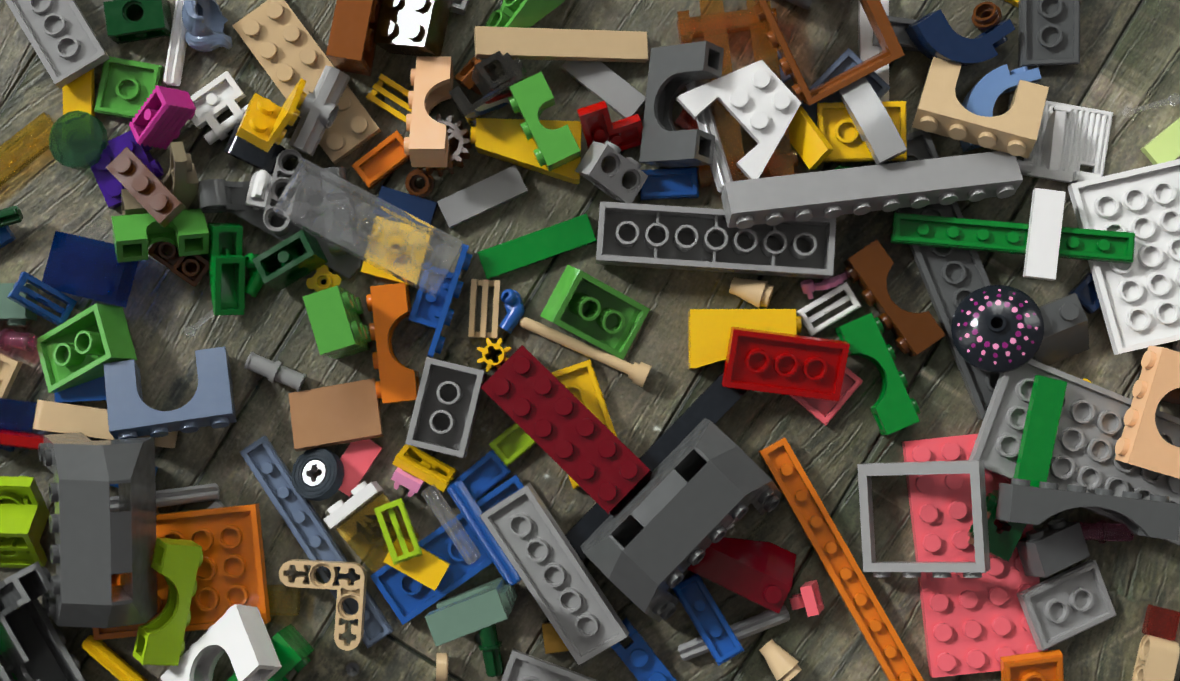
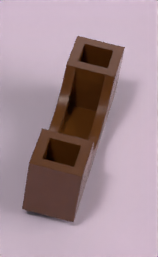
M877 239L843 262L846 266L844 271L847 277L853 283L857 281L863 290L861 292L863 299L870 307L874 305L880 314L878 318L887 331L892 330L897 337L895 343L903 354L906 355L908 353L910 357L916 356L945 336V333L929 311L921 313L908 312L898 307L892 301L887 290V276L894 262Z

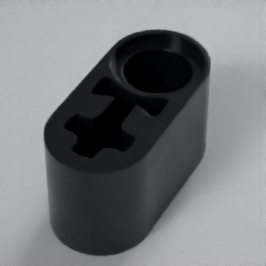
M236 125L224 152L260 170H266L269 174L273 175L276 159L279 153L286 148L274 143L267 153L238 137L236 133L239 126Z

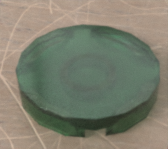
M79 110L67 112L59 117L51 128L49 149L54 159L63 166L76 170L87 169L98 163L102 158L100 155L103 149L106 150L108 143L107 131L103 123L90 113Z

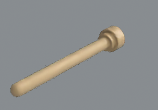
M522 317L519 321L520 326L526 330L627 374L632 383L643 387L652 366L641 362L638 364L634 362V364H631L528 317Z

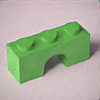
M542 72L509 87L512 96L507 99L515 114L520 112L525 121L520 125L527 140L533 138L537 149L533 150L540 166L546 164L550 172L581 157L580 149L568 125L551 130L545 128L539 122L541 113L555 105L554 96Z
M201 209L182 210L165 228L149 213L111 216L117 263L148 260V247L160 241L175 245L179 257L209 254V231L205 214L202 213Z

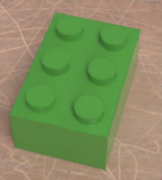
M338 285L302 296L320 355L338 360L370 350L368 342L372 340L368 325H364L360 317L364 310L359 297L355 298L354 294Z

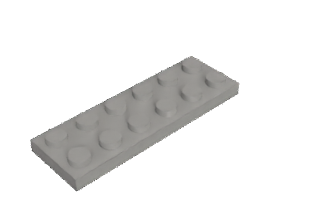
M531 483L480 515L578 665L629 635V631Z

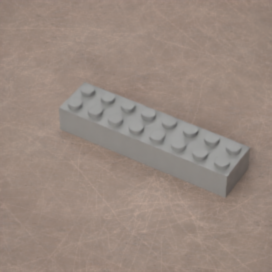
M600 201L596 264L829 279L833 276L836 218L827 219L819 217L805 222L793 220L773 226L759 224L747 229H739L737 227H727L724 209Z

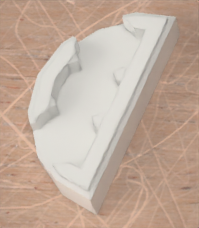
M1066 111L1053 112L1047 122L1043 140V158L1048 170L1059 171L1061 169Z

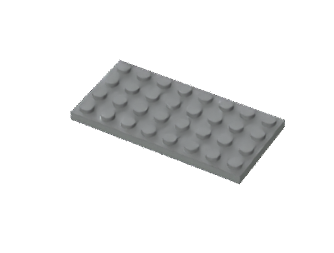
M1033 359L1016 370L1000 373L969 460H984V469L1008 479L1014 477L1035 375H1041L1067 382L1047 482L1058 483L1059 490H1067L1068 485L1087 487L1086 493L1094 494L1095 488L1115 490L1114 496L1122 497L1123 491L1142 493V499L1150 500V494L1169 496L1170 503L1180 504V479L1114 460L1116 456L1115 445L1122 436L1125 426L1124 416L1131 406L1132 399ZM1156 409L1155 422L1158 432L1165 441L1180 447V418ZM1082 507L1084 509H1087L1089 511H1092L1094 513H1097L1099 515L1122 523L1113 515L1099 508ZM1180 527L1178 540H1162L1180 546Z

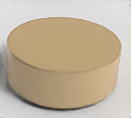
M447 653L436 654V681H448Z

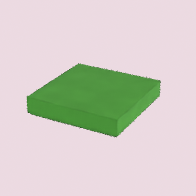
M109 56L110 59L106 60L103 64L94 112L132 120V118H135V114H138V110H141V106H144V102L147 101L155 87L161 86L164 67Z

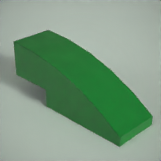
M208 223V262L213 313L215 316L244 315L245 257L242 255L243 226L238 223Z

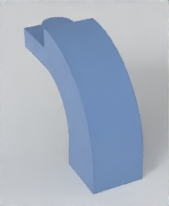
M1007 64L989 72L973 86L966 95L962 106L976 115L993 117V108L997 98L1002 94L1015 91L1019 80L1037 83L1042 79L1039 68L1028 70L1027 66L1009 72ZM960 140L963 152L982 147Z

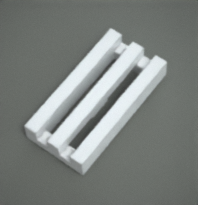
M845 282L796 311V314L801 316L802 324L806 327L811 337L862 306L848 283ZM844 290L847 294L808 318L806 316V312ZM849 300L852 302V306L815 328L811 324Z

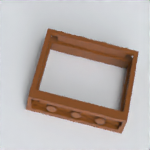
M754 0L756 5L752 7L760 23L765 22L769 31L765 33L766 38L772 49L777 48L780 53L779 65L786 76L790 74L793 80L792 92L799 101H803L806 105L810 106L905 55L880 0H859L883 51L809 90L767 3L770 0Z

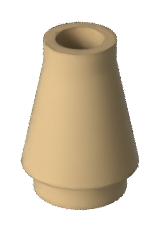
M734 277L729 293L736 295L759 309L761 306L768 308L774 286L768 284V281Z
M773 639L759 649L777 681H790L802 670L798 665L799 661L777 645Z

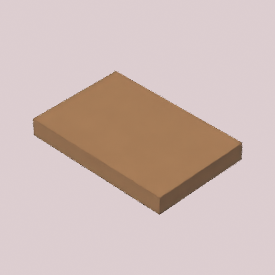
M376 379L288 393L294 450L298 452L384 437L380 403L375 388Z

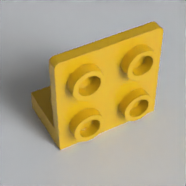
M302 78L299 80L282 107L255 93L248 104L236 135L267 153L274 143L279 145L287 132L285 127L287 125L293 126L300 114L298 109L307 93L303 92L306 80Z

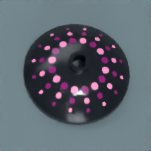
M991 285L973 291L961 301L953 315L951 332L954 345L966 362L982 371L1004 373L1024 366L1036 355L1043 341L1044 321L1039 307L1026 293L1006 285ZM994 320H1001L1003 325L1000 328H993L991 323Z

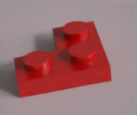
M605 100L577 109L587 149H589L593 141L603 144L609 141L618 146L621 151L641 145L643 126L638 114L611 122Z

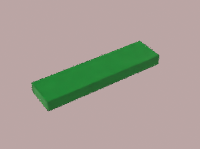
M584 214L477 253L486 278L490 280L595 243L596 238L588 215Z
M1035 375L1013 477L1031 480L1030 486L1039 487L1040 481L1047 482L1067 387L1066 381L1041 375Z

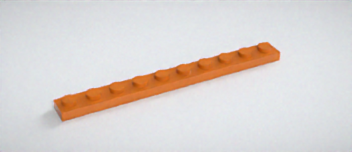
M783 437L758 451L889 681H924L787 439Z

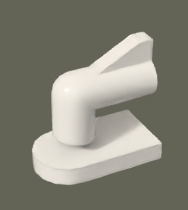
M266 170L257 171L251 177L245 205L252 206L255 210H259V208L265 209L272 180V176Z

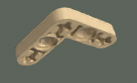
M292 559L280 567L279 579L285 586L337 590L335 643L340 649L349 651L356 648L362 642L367 587V571L364 566L356 562ZM293 565H295L296 571L305 572L308 570L307 565L311 566L308 576H298L295 578V581H292L291 575H287V570L292 569ZM324 566L330 570L331 578L327 583H321L316 579L315 573L318 567ZM336 567L341 568L340 574H347L353 568L355 569V574L360 575V579L351 584L349 578L338 579L339 584H335L338 576ZM353 598L358 602L359 609L357 613L347 614L344 611L343 602L345 599ZM342 619L348 621L358 619V624H351V634L356 635V638L350 644L347 643L346 638L341 636L348 629V622L342 623Z

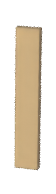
M475 26L474 28L475 58L646 63L648 61L647 32Z

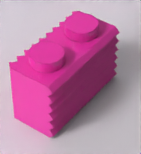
M156 86L155 90L147 98V101L144 102V106H141V110H138V114H135V118H132L129 126L139 145L143 144L144 146L148 145L149 147L153 146L166 150L170 142L179 137L180 130L185 123L193 118L196 107L188 92Z

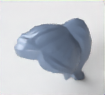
M184 0L182 21L187 30L185 40L188 46L200 52H210L219 47L231 49L233 46L232 38L224 33V24L228 19L222 15L216 1Z

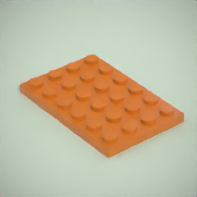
M259 503L156 514V539L159 537L192 540L202 546L203 562L197 571V591L191 600V621L186 627L185 632L207 630L234 604L258 607L264 624L271 622ZM157 572L158 610L157 614L147 623L155 619L162 612L168 600V585L164 576ZM120 574L111 575L112 586L120 585ZM146 623L112 628H93V638L95 641L136 637L138 627Z

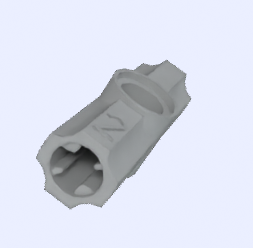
M325 66L313 93L307 95L301 106V118L288 143L290 146L307 155H314L326 128L329 129L336 119L339 109L338 103L350 80L349 75L332 66Z

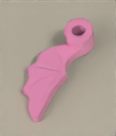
M842 273L818 283H814L813 280L809 279L802 281L800 284L803 294H807L810 300L814 298L812 292L815 290H828L837 287L839 284L844 283V280L848 277L846 273Z

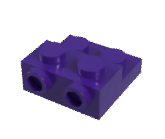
M132 131L107 141L108 146L85 156L105 201L111 209L121 206V189L126 188L109 172L106 166L126 147L132 150L160 180H162L161 176L164 175L160 163L156 159L153 160L149 150L152 149V146L139 145Z

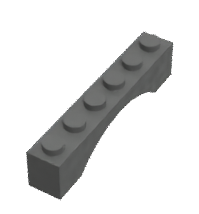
M1012 478L1011 484L999 483L996 519L1039 525L1049 517L1064 510L1077 507H1096L1120 520L1135 535L1178 540L1180 504L1170 503L1169 496L1150 494V500L1142 499V493L1123 491L1122 497L1114 496L1115 490L1095 488L1094 494L1086 493L1087 487L1068 485L1067 490H1059L1058 483L1040 481L1039 487L1030 486L1031 480Z

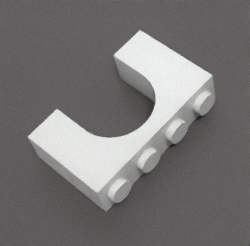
M234 604L179 658L178 666H170L160 678L162 681H212L215 666L225 652H227L238 681H268L282 666L258 607Z

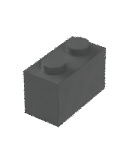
M1060 518L1048 522V527L1044 529H1034L1026 532V537L1020 539L1016 545L1025 575L1048 577L1089 557L1090 554L1080 522H1066L1065 518Z

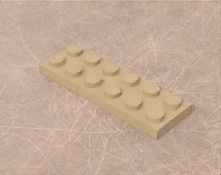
M267 0L232 25L286 99L301 78L306 80L303 92L307 93V95L313 93L325 66L334 67L285 0ZM348 85L339 100L336 119L329 129L326 128L319 143L334 164H337L381 132Z

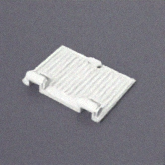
M1012 94L1010 95L1008 110L1010 107L1011 99L1013 97ZM1046 101L1037 141L1028 159L1024 158V161L1017 160L1022 175L1069 184L1103 177L1113 112ZM1066 111L1068 114L1066 115L1061 169L1059 171L1048 170L1043 158V140L1047 122L1053 112ZM1080 165L1093 167L1092 173L1080 171Z

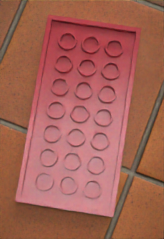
M978 433L902 441L904 462L969 460ZM985 469L986 496L989 493L992 494L993 490H998L999 483L1011 484V479ZM970 474L906 475L916 562H975L974 546L968 543L970 539L968 532L973 524ZM995 519L994 524L997 528L1001 529L1003 524L998 519ZM1033 524L1026 525L1020 539L1026 537V532L1033 530ZM1015 547L1009 562L990 554L991 569L986 573H982L981 578H964L963 573L951 572V577L934 578L932 572H921V577H918L930 677L937 678L1001 671L1000 657L1042 651L1037 649L1017 597V593L1039 584L1040 578L1025 575L1017 547Z

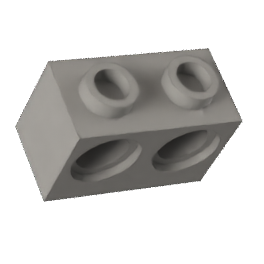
M593 141L575 171L615 201L632 203L648 178V175L640 170L642 165L630 157L624 158L619 154L621 149L609 141H606L605 144ZM605 158V164L601 168V162ZM625 174V180L622 183V177Z

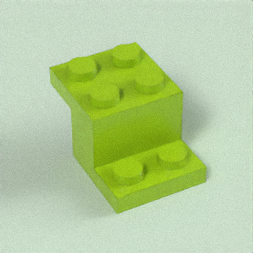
M0 476V567L26 568L37 561L41 567L46 565L47 557L40 544V539L50 512L34 477Z

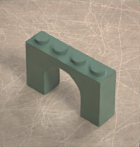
M503 577L439 601L436 604L437 610L431 611L425 616L436 647L508 619L518 597L515 586L507 585Z

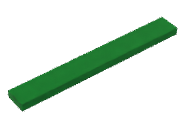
M894 213L891 243L1025 255L1029 224ZM1062 227L1058 258L1131 264L1134 257L1135 233Z

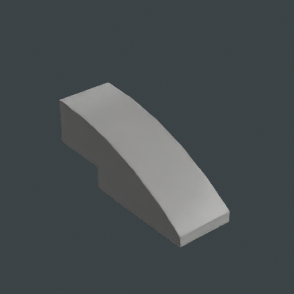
M865 76L838 90L862 141H865L876 165L883 164L906 152L907 148L899 132Z

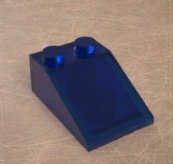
M55 231L42 282L60 292L126 308L138 261L117 263L114 244Z

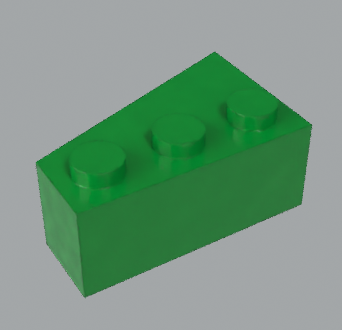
M292 624L283 628L272 637L271 641L282 667L268 681H289L286 676L293 669L298 673L311 661L308 655L314 649ZM234 673L227 681H238L236 674Z

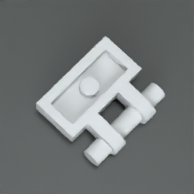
M225 71L190 96L196 107L191 121L199 130L209 124L212 130L205 134L204 138L210 145L219 139L222 141L229 136L228 132L233 130L236 125H240L248 107L247 104L241 109L237 104L246 95L228 71ZM230 109L233 115L220 124L216 118Z

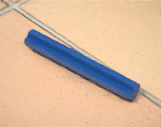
M461 480L456 481L447 488L448 493L506 584L515 585L521 580L519 574L481 519L482 511Z

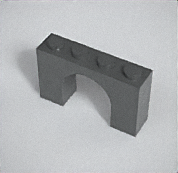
M708 41L651 48L640 147V163L655 168L713 164L715 135L699 129L677 131L673 124L672 110L677 95L687 84L697 80L721 78L724 48Z

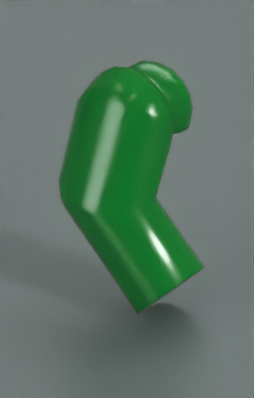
M247 253L244 256L245 266L249 272L250 279L245 286V292L256 298L264 284L252 260L259 255Z

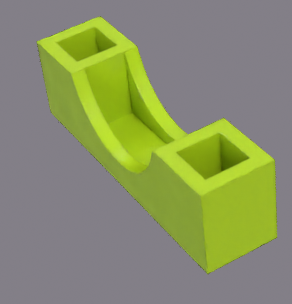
M159 537L156 539L151 567L164 576L169 591L168 600L162 612L149 623L138 627L133 657L142 665L178 666L179 658L184 653L185 629L191 621V600L197 591L196 575L198 568L203 562L202 546L192 540Z

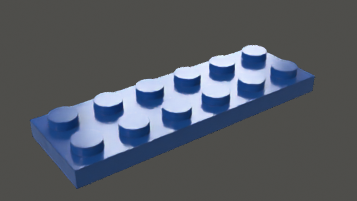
M516 474L478 500L476 504L483 513L524 487V484ZM462 513L418 542L420 547L450 563L435 591L388 564L370 575L402 625L493 563Z

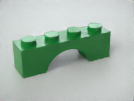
M870 313L835 328L839 340L850 344L848 355H857L868 359L879 371L882 383L881 392L870 410L881 435L892 434L919 422V406L913 397L910 398L906 391V387H908L907 379L901 370L898 371L894 364L896 355L892 346L886 344L882 337L884 328L878 317L874 318L873 314Z

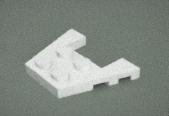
M763 60L738 69L677 97V101L693 119L697 118L714 101L718 100L758 143L736 163V166L748 179L760 177L801 105L799 99Z

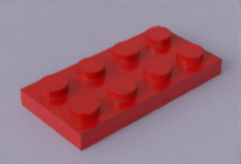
M732 327L722 385L728 388L839 401L850 344L846 341Z

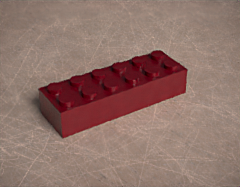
M523 345L480 387L608 514L611 515L652 473L629 448Z

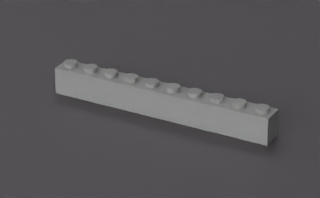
M1001 151L725 182L721 199L727 227L747 229L759 224L773 226L793 220L805 222L819 217L833 219L844 214L864 215L870 211L878 210L891 212L904 207L918 209L929 204L940 203L941 205H950L956 201L964 200L977 202L989 197L1003 199L1015 194L1023 181V177L1016 156Z

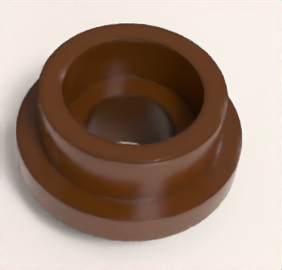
M992 2L978 4L973 10V25L980 30L995 27L1002 18L1001 10Z
M425 169L411 171L405 181L409 194L421 198L430 195L435 185L432 174L427 175ZM418 178H422L425 181V186L422 189L416 185Z

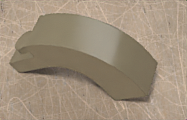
M170 142V168L167 175L161 181L186 206L183 209L186 210L197 194L199 181L195 165L192 163L191 154H185L183 142ZM121 189L122 215L148 213L127 189Z

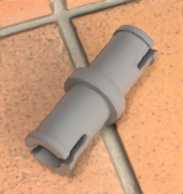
M254 352L250 353L244 366L247 370L267 377L271 383L279 382L296 391L301 390L306 379V374L283 366V362L279 360L274 362Z

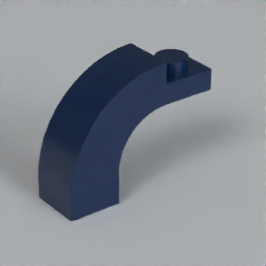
M941 9L925 15L905 30L918 50L932 60L933 57L962 64V66H968L997 56L998 53L995 48L1008 40L1006 35L1014 31L1015 27L1011 20L1008 19L999 22L991 29H987L974 39H969L957 34L949 25Z

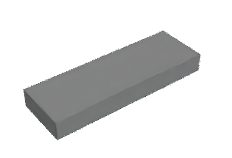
M566 60L561 66L564 72L601 101L605 100L606 105L623 118L635 115L646 101V97L601 61Z
M516 165L447 196L437 201L448 227L451 229L528 193V190Z

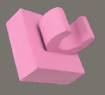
M397 467L391 480L395 481L394 489L398 490L402 485L410 490L407 495L408 497L418 493L425 483Z

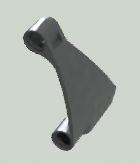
M328 167L321 169L318 174L304 175L293 226L287 234L282 236L272 234L263 222L265 209L259 208V210H255L252 206L245 205L250 181L233 182L223 179L199 181L198 191L202 213L231 212L281 241H284L300 230H304L317 239L328 261L324 264L348 279H351L362 267L354 201L349 195L346 167ZM289 186L281 187L277 192V197L280 199L289 198L292 194V188ZM282 214L274 215L271 219V226L281 227L285 223L286 217Z

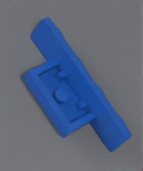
M463 244L454 273L426 264L408 321L436 329L427 354L429 358H433L435 353L441 354L445 337L440 335L444 325L450 326L454 314V309L449 307L453 297L459 298L464 283L459 281L462 270H468L472 254L467 253L469 245Z

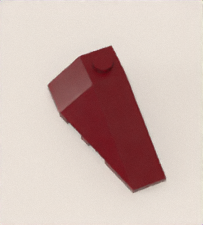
M723 537L719 542L712 543L705 550L706 554L698 564L689 566L688 570L779 614L792 587L796 554L768 541Z

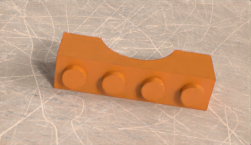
M406 283L370 286L371 294L366 295L368 311H373L374 323L369 324L371 340H376L377 352L372 353L374 369H379L380 381L375 383L377 398H382V404L416 401L420 385L418 371L402 365L396 358L392 348V337L395 328L411 312L409 285Z

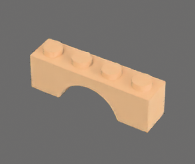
M417 56L416 68H411L410 82L411 86H414V91H409L408 105L409 109H412V113L406 115L407 132H410V135L404 138V154L410 155L412 167H447L449 152L447 126L435 121L429 114L437 104L453 97L454 72L452 57Z

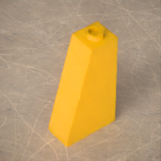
M476 118V126H471V144H475L478 153L572 184H580V174L575 170L581 162V157L550 172L546 164L543 166L539 165L533 150L537 149L533 138L527 140L520 125L525 122L524 119ZM539 120L542 126L551 130L568 125L581 152L582 127L580 121Z
M690 309L688 311L689 369H697L726 360L732 327L797 335V333H801V316H796V309Z

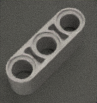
M294 149L283 150L276 159L263 214L265 226L272 234L277 236L287 234L293 226L306 171L302 155ZM290 158H295L299 161L298 167L292 171L285 170L284 163ZM283 186L292 188V194L287 199L277 197L278 190ZM276 214H282L286 217L285 223L278 228L271 226L272 217Z

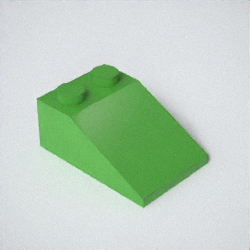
M567 265L540 316L623 360L650 309L582 270Z
M96 303L35 339L49 393H56L103 377V364L137 360L123 307Z

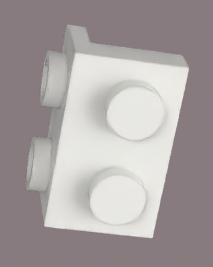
M363 481L350 491L353 496L344 503L340 499L328 508L327 511L330 515L323 519L330 529L336 527L343 537L348 540L357 534V521L363 527L368 525L365 521L371 523L373 519L364 514L376 515L374 508L392 502L377 481L370 482L369 484Z

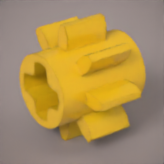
M486 338L487 346L485 348L477 347V350L482 352V358H479L477 363L486 362L488 364L486 372L488 373L492 370V367L499 369L509 359L506 358V353L510 352L512 348L506 347L503 349L501 347L503 343L502 338H499L496 344L492 343L489 338ZM492 348L496 351H502V354L498 356L499 361L497 363L492 359H487V356L491 354L490 349Z

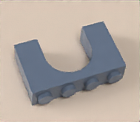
M226 347L195 351L198 374L196 393L186 405L172 411L155 410L143 402L140 368L134 359L103 364L109 432L113 438L129 439L147 435L159 438L167 436L168 432L181 431L183 433H192L198 431L200 427L224 428L229 426V423L237 422L230 359Z

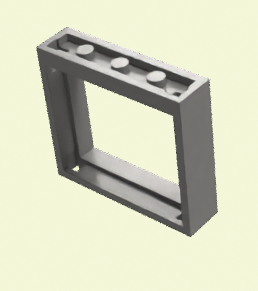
M984 460L857 464L863 572H873V577L879 578L891 577V572H902V577L905 578L921 577V572H932L934 578L951 577V572L963 573L964 578H981L982 573H986L991 569ZM970 474L975 562H876L871 476Z

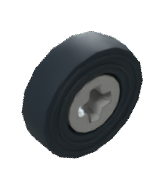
M313 448L306 450L293 465L291 474L292 484L296 492L305 499L314 501L329 499L342 485L344 477L343 464L339 457L328 449ZM318 469L321 470L322 474L315 479L312 474L314 475Z

